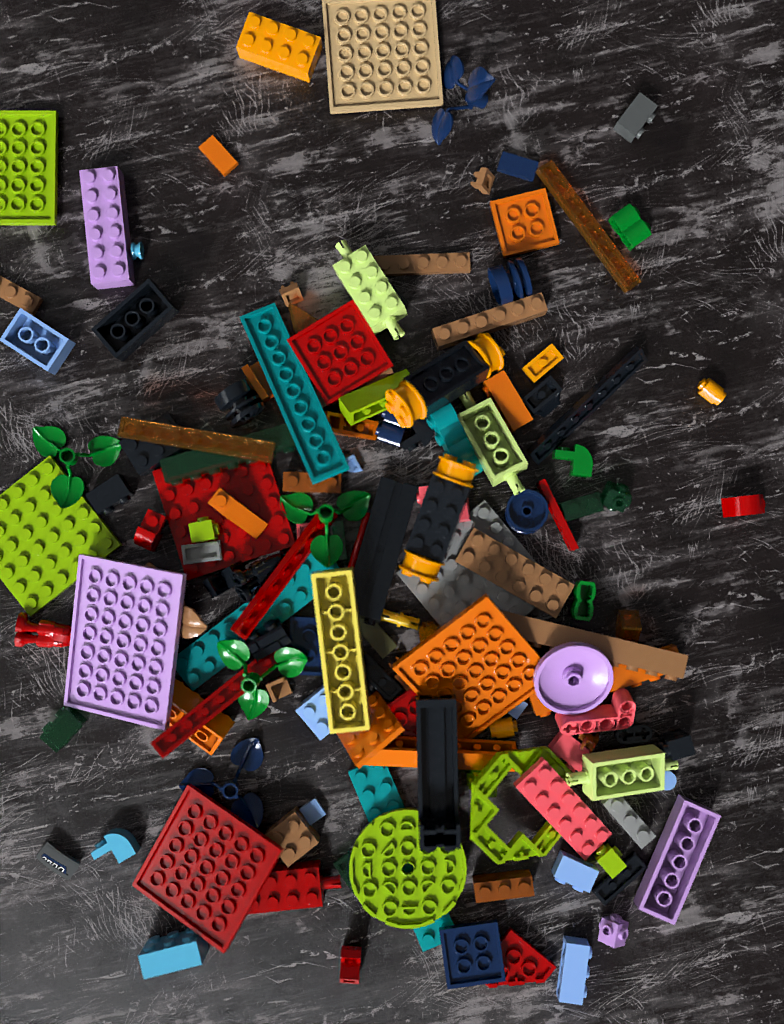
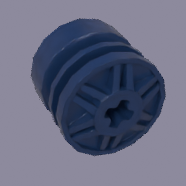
M520 257L514 258L513 262L511 260L507 261V271L502 264L489 267L487 270L489 283L499 306L513 302V293L517 299H522L523 294L525 297L532 295L531 277L524 261Z

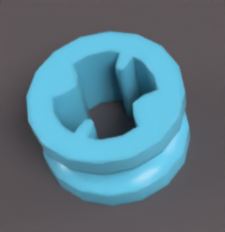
M131 242L132 259L136 260L137 257L144 259L143 243L138 242V244H135V242Z

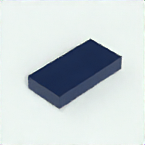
M503 151L497 172L533 182L539 162Z

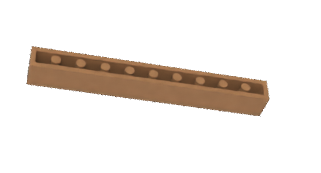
M502 611L522 636L531 642L530 645L533 647L542 648V645L550 647V651L554 647L565 643H587L600 649L608 658L611 666L619 667V664L627 665L626 669L638 672V668L646 670L645 674L656 677L660 673L665 675V679L677 681V678L684 679L688 655Z

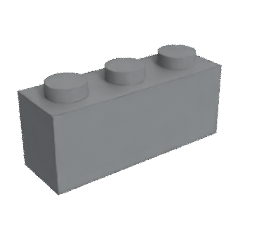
M623 797L600 800L641 849L656 837Z

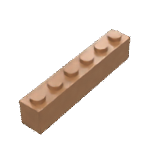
M540 292L432 328L431 334L436 349L439 351L457 345L464 340L475 339L479 333L490 334L544 316L548 309L543 294Z

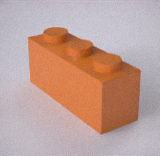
M504 370L483 382L482 385L484 387L482 390L487 398L491 397L511 433L533 420Z

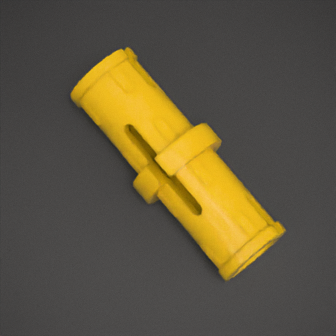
M383 609L380 621L397 624V627L404 626L418 630L417 624H419L420 618L404 615L403 612L399 614Z

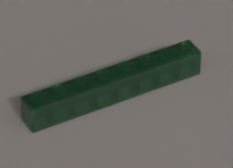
M282 424L159 460L165 483L176 486L183 484V480L189 478L191 481L200 479L206 473L215 475L221 472L220 469L227 467L228 470L238 468L239 464L244 462L253 464L258 462V458L265 457V459L276 457V453L284 451V454L294 452L296 445L287 425Z

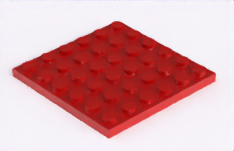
M262 436L152 471L184 573L187 574L186 580L227 568L240 560L243 563L292 547L295 543L290 522L284 515L286 512L283 502L280 505L281 494ZM219 488L226 490L268 523V526L257 539L208 504ZM209 517V520H215L220 529V534H217L218 539L204 542L221 540L223 560L183 565L181 545L196 544L191 542L188 524L197 522V518Z
M188 784L132 886L224 954L229 949L284 848L192 784Z

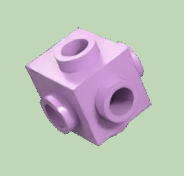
M618 914L602 917L599 923L598 941L612 948L625 946V941L629 934V922L623 920Z

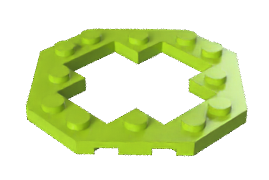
M546 746L497 752L471 783L470 839L497 864H503L509 860H525L531 856H546L561 837L554 827L546 821L531 841L521 831H518L506 845L487 826L499 811L488 797L511 768L521 776L540 757H543L565 782L566 778H569L566 777V773L572 772Z

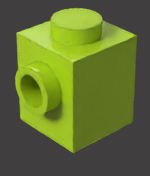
M209 517L197 518V522L188 524L192 543L218 539L217 534H220V529L215 520H209Z
M609 843L601 845L593 855L612 879L627 867L621 859L623 854L616 846L612 848Z

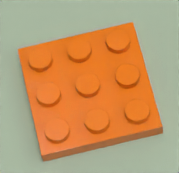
M546 188L490 201V208L503 258L559 244Z
M377 690L368 697L371 716L370 730L336 733L355 766L359 769L405 730Z

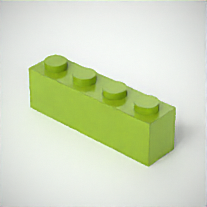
M404 369L339 397L340 412L350 426L386 411V391L399 387V383L410 373L407 369Z

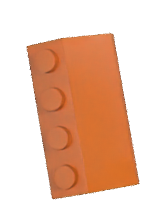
M177 679L174 681L170 726L204 700L197 692L190 690L183 682ZM221 712L188 739L212 756L235 722L228 715Z

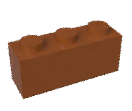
M283 472V492L342 494V474L340 473L313 485L308 472Z
M529 869L472 876L476 903L535 896L533 879Z

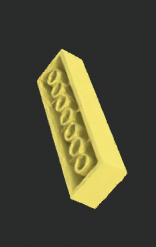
M353 567L313 571L311 579L330 734L370 730L371 716Z

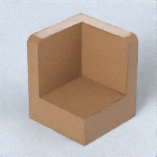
M285 676L278 677L266 684L273 703L293 693L288 678Z

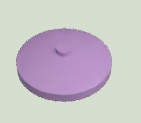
M570 642L554 647L539 660L534 671L533 684L539 700L548 709L565 715L581 714L595 708L607 697L613 684V670L606 655L597 647L582 642Z

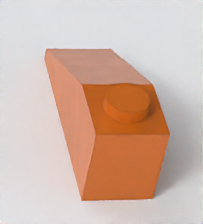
M324 411L335 435L376 440L377 435H375L379 421L365 419L350 426L342 414Z
M219 488L208 502L214 509L255 539L268 526V523L223 488Z

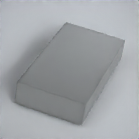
M221 540L181 545L183 565L223 560Z

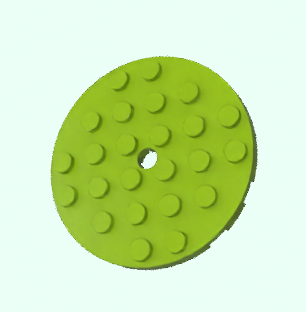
M417 808L390 810L370 821L358 835L353 845L349 862L351 886L365 911L386 925L401 929L424 927L434 923L441 916L446 915L454 907L463 891L467 875L466 857L462 844L461 849L450 852L445 851L444 847H438L434 852L420 850ZM407 862L413 865V870L409 873L404 872L402 869L403 865Z

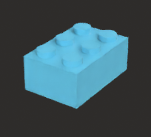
M190 928L183 932L172 931L163 937L157 935L149 938L138 955L143 978L147 979L202 965L209 950L208 942Z

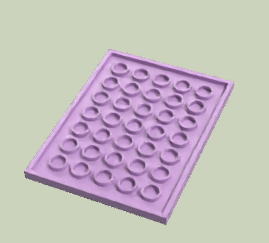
M79 554L64 706L164 731L169 728L187 574L88 554Z

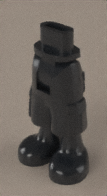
M281 551L251 563L249 569L243 571L236 569L231 572V580L236 585L234 587L235 591L244 603H249L252 600V589L263 586L288 551Z

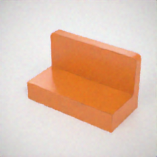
M259 361L250 367L247 364L241 368L264 403L274 397Z

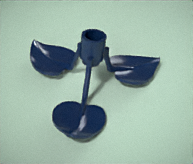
M455 55L451 56L445 66L442 82L447 89H452L457 84L468 91L465 95V101L468 105L449 107L446 111L440 108L436 112L432 120L431 129L435 142L440 146L453 126V115L450 112L462 109L472 110L473 106L480 109L485 108L488 103V95L485 92L496 80L484 67L479 66L469 76V87L465 86L459 81L464 74V64L461 58Z
M252 737L240 741L231 752V762L239 766L233 780H228L224 783V786H221L217 782H213L214 776L210 770L198 767L188 773L180 782L179 787L184 792L186 786L192 784L211 797L214 793L213 786H216L219 791H222L225 798H239V800L232 804L231 812L255 829H258L263 818V803L260 797L253 792L247 793L244 797L238 794L239 784L237 783L242 768L246 771H254L263 762V750L259 739Z

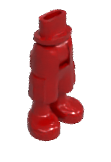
M20 612L15 626V632H17L14 640L15 646L23 647L29 643H36L38 647L48 648L70 646L72 626L49 620H40L39 623H33L29 621L27 613ZM27 632H37L38 635L27 634Z

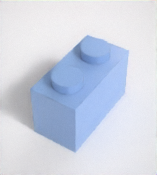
M560 849L551 872L557 882L561 884L569 883L572 885V888L579 892L586 891L590 893L599 870L595 865Z

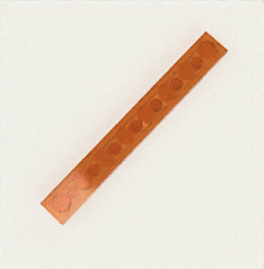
M553 160L539 167L536 170V174L622 291L627 293L640 284L642 281Z
M121 417L117 433L121 438L268 463L273 461L276 446L275 442L128 417Z

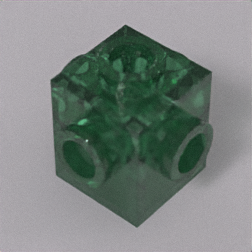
M609 480L599 496L602 505L611 511L617 510L623 513L625 508L629 507L632 502L628 486L623 483L616 484Z

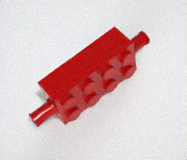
M320 860L295 862L289 867L286 864H276L248 914L323 907L324 889L341 888V876L323 877Z

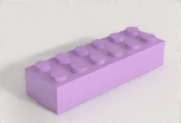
M118 166L79 170L91 284L96 289L134 286L135 280L130 250L131 242L124 175Z
M678 794L633 902L639 910L675 925L720 820V814L709 807Z

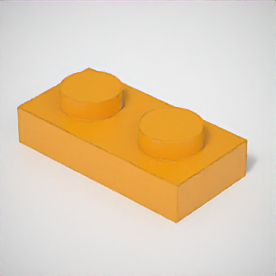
M551 343L526 364L522 370L535 383L564 357Z

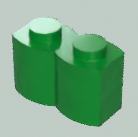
M630 203L612 215L608 220L629 251L652 235L650 225L640 218L638 208Z
M576 580L573 588L574 600L570 607L571 617L576 620L590 621L594 612L592 601L596 595L595 583Z

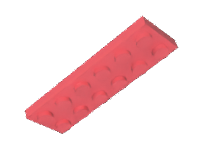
M540 757L513 783L584 860H587L613 835L543 757Z

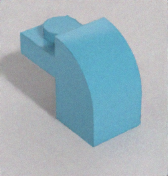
M116 828L108 831L104 835L105 839L95 844L96 848L91 852V855L95 860L112 850L118 863H121L136 854L141 847L131 832L122 828Z

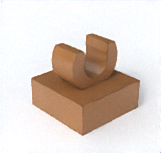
M481 167L479 172H474L473 174L477 178L476 182H471L470 184L475 189H479L482 194H490L495 176L488 168Z
M290 282L291 285L287 287L281 286L279 290L286 307L304 300L297 282Z

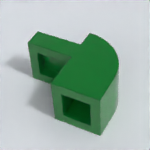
M575 444L572 446V451L568 447H558V450L553 451L552 459L571 461L569 476L592 477L593 459L585 447Z

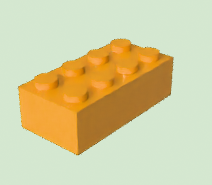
M252 12L248 13L236 46L239 58L309 83L323 48L320 36Z

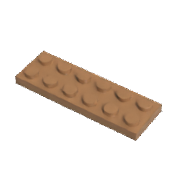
M475 528L471 530L455 559V562L554 618H557L575 586L573 583Z

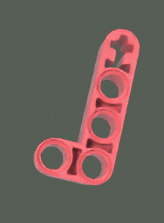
M621 688L613 693L611 704L598 705L587 712L575 715L556 713L555 720L563 735L622 730L629 728L633 724L636 704L629 691Z

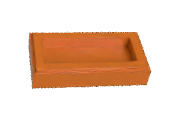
M213 135L199 146V150L224 177L238 166V162Z

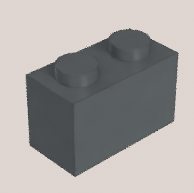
M639 92L617 121L613 130L632 143L635 137L637 139L641 137L645 131L644 125L646 123L650 124L657 114L654 112L658 105Z

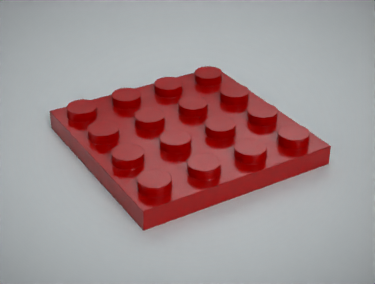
M353 299L287 339V342L327 407L338 401L339 397L351 393L393 367L391 360Z

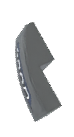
M49 840L45 842L36 854V858L67 880L73 876L80 866L78 859L64 853V848Z

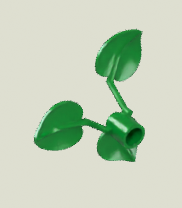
M54 426L33 427V441L37 451L46 458L48 456L54 458L59 451V459L66 464L69 475H59L51 483L52 496L60 508L74 505L84 493L83 480L79 477H72L71 466L77 463L78 457L92 456L93 462L96 465L108 467L116 462L122 449L119 444L120 440L110 436H97L88 443V449L91 453H76L70 448L61 449L66 444V435L60 428Z
M364 491L345 492L336 501V505L340 510H336V508L329 504H323L319 509L311 512L313 501L305 493L280 496V505L283 502L286 512L284 515L292 523L302 524L307 520L308 515L313 516L315 514H318L319 520L325 523V536H316L311 542L310 550L312 556L324 567L328 568L339 560L343 551L341 538L338 535L329 536L328 523L333 520L334 513H343L345 519L349 521L361 520L368 511L371 495Z
M228 639L220 640L217 643L220 658L228 668L236 671L242 665L244 666L242 676L245 678L241 682V688L245 693L238 698V702L247 720L254 719L262 714L269 705L270 697L265 689H258L261 680L278 667L279 672L283 676L293 678L303 671L308 661L307 656L301 650L289 646L282 647L274 654V659L277 663L259 676L255 672H247L248 665L245 661L250 658L251 652L244 641Z

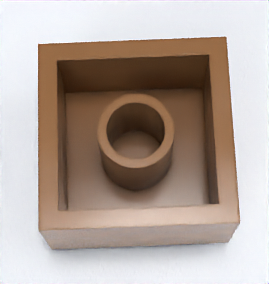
M297 806L265 832L268 838L284 848L280 858L287 867L316 846L320 840V835L312 825H309Z

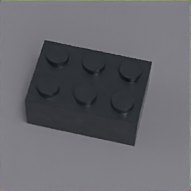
M168 411L119 442L134 468L141 476L148 475L193 446L174 415Z

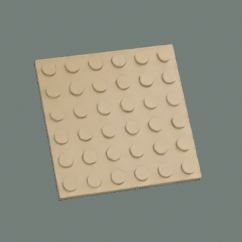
M322 0L330 114L443 106L435 0Z

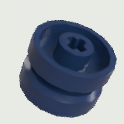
M526 489L522 493L519 491L518 495L513 494L508 500L505 509V519L509 527L516 533L524 535L533 534L540 530L546 522L549 513L548 503L545 498L537 491ZM524 509H527L530 514L525 515L523 513Z

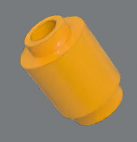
M711 378L702 379L697 385V393L711 404L719 405L727 395L724 392V388Z
M507 717L490 725L491 737L501 739L515 736L514 732H518L516 720L512 721V717Z

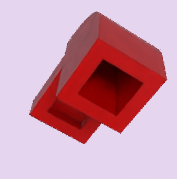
M763 494L721 498L723 518L765 513Z
M148 509L141 525L136 530L134 544L155 552L163 534L160 532L167 516Z
M342 945L340 983L359 984L361 947Z

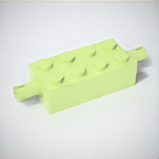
M341 240L343 245L341 246L338 242L335 247L343 259L332 266L348 294L354 300L375 335L388 328L394 340L399 339L398 334L400 337H403L405 332L397 321L408 314L399 296L366 245L352 252L347 241Z
M470 391L466 392V395L463 394L459 397L466 410L457 414L485 474L493 487L507 481L514 495H518L519 491L522 493L525 488L517 475L527 470L528 462L491 397L476 404Z
M654 744L582 754V771L566 773V777H569L566 778L568 786L582 784V791L592 801L665 790V771L677 770L678 766L674 765L679 764L678 760L665 759V752Z

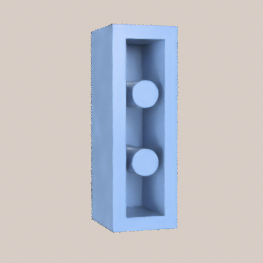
M563 936L556 989L559 1002L582 1005L583 998L587 996L585 982L590 974L588 959L592 958V947L585 938Z

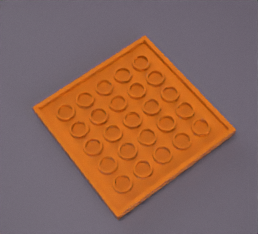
M485 593L394 662L392 669L417 695L439 696L455 694L457 699L458 739H473L536 692L533 684V675L542 657Z

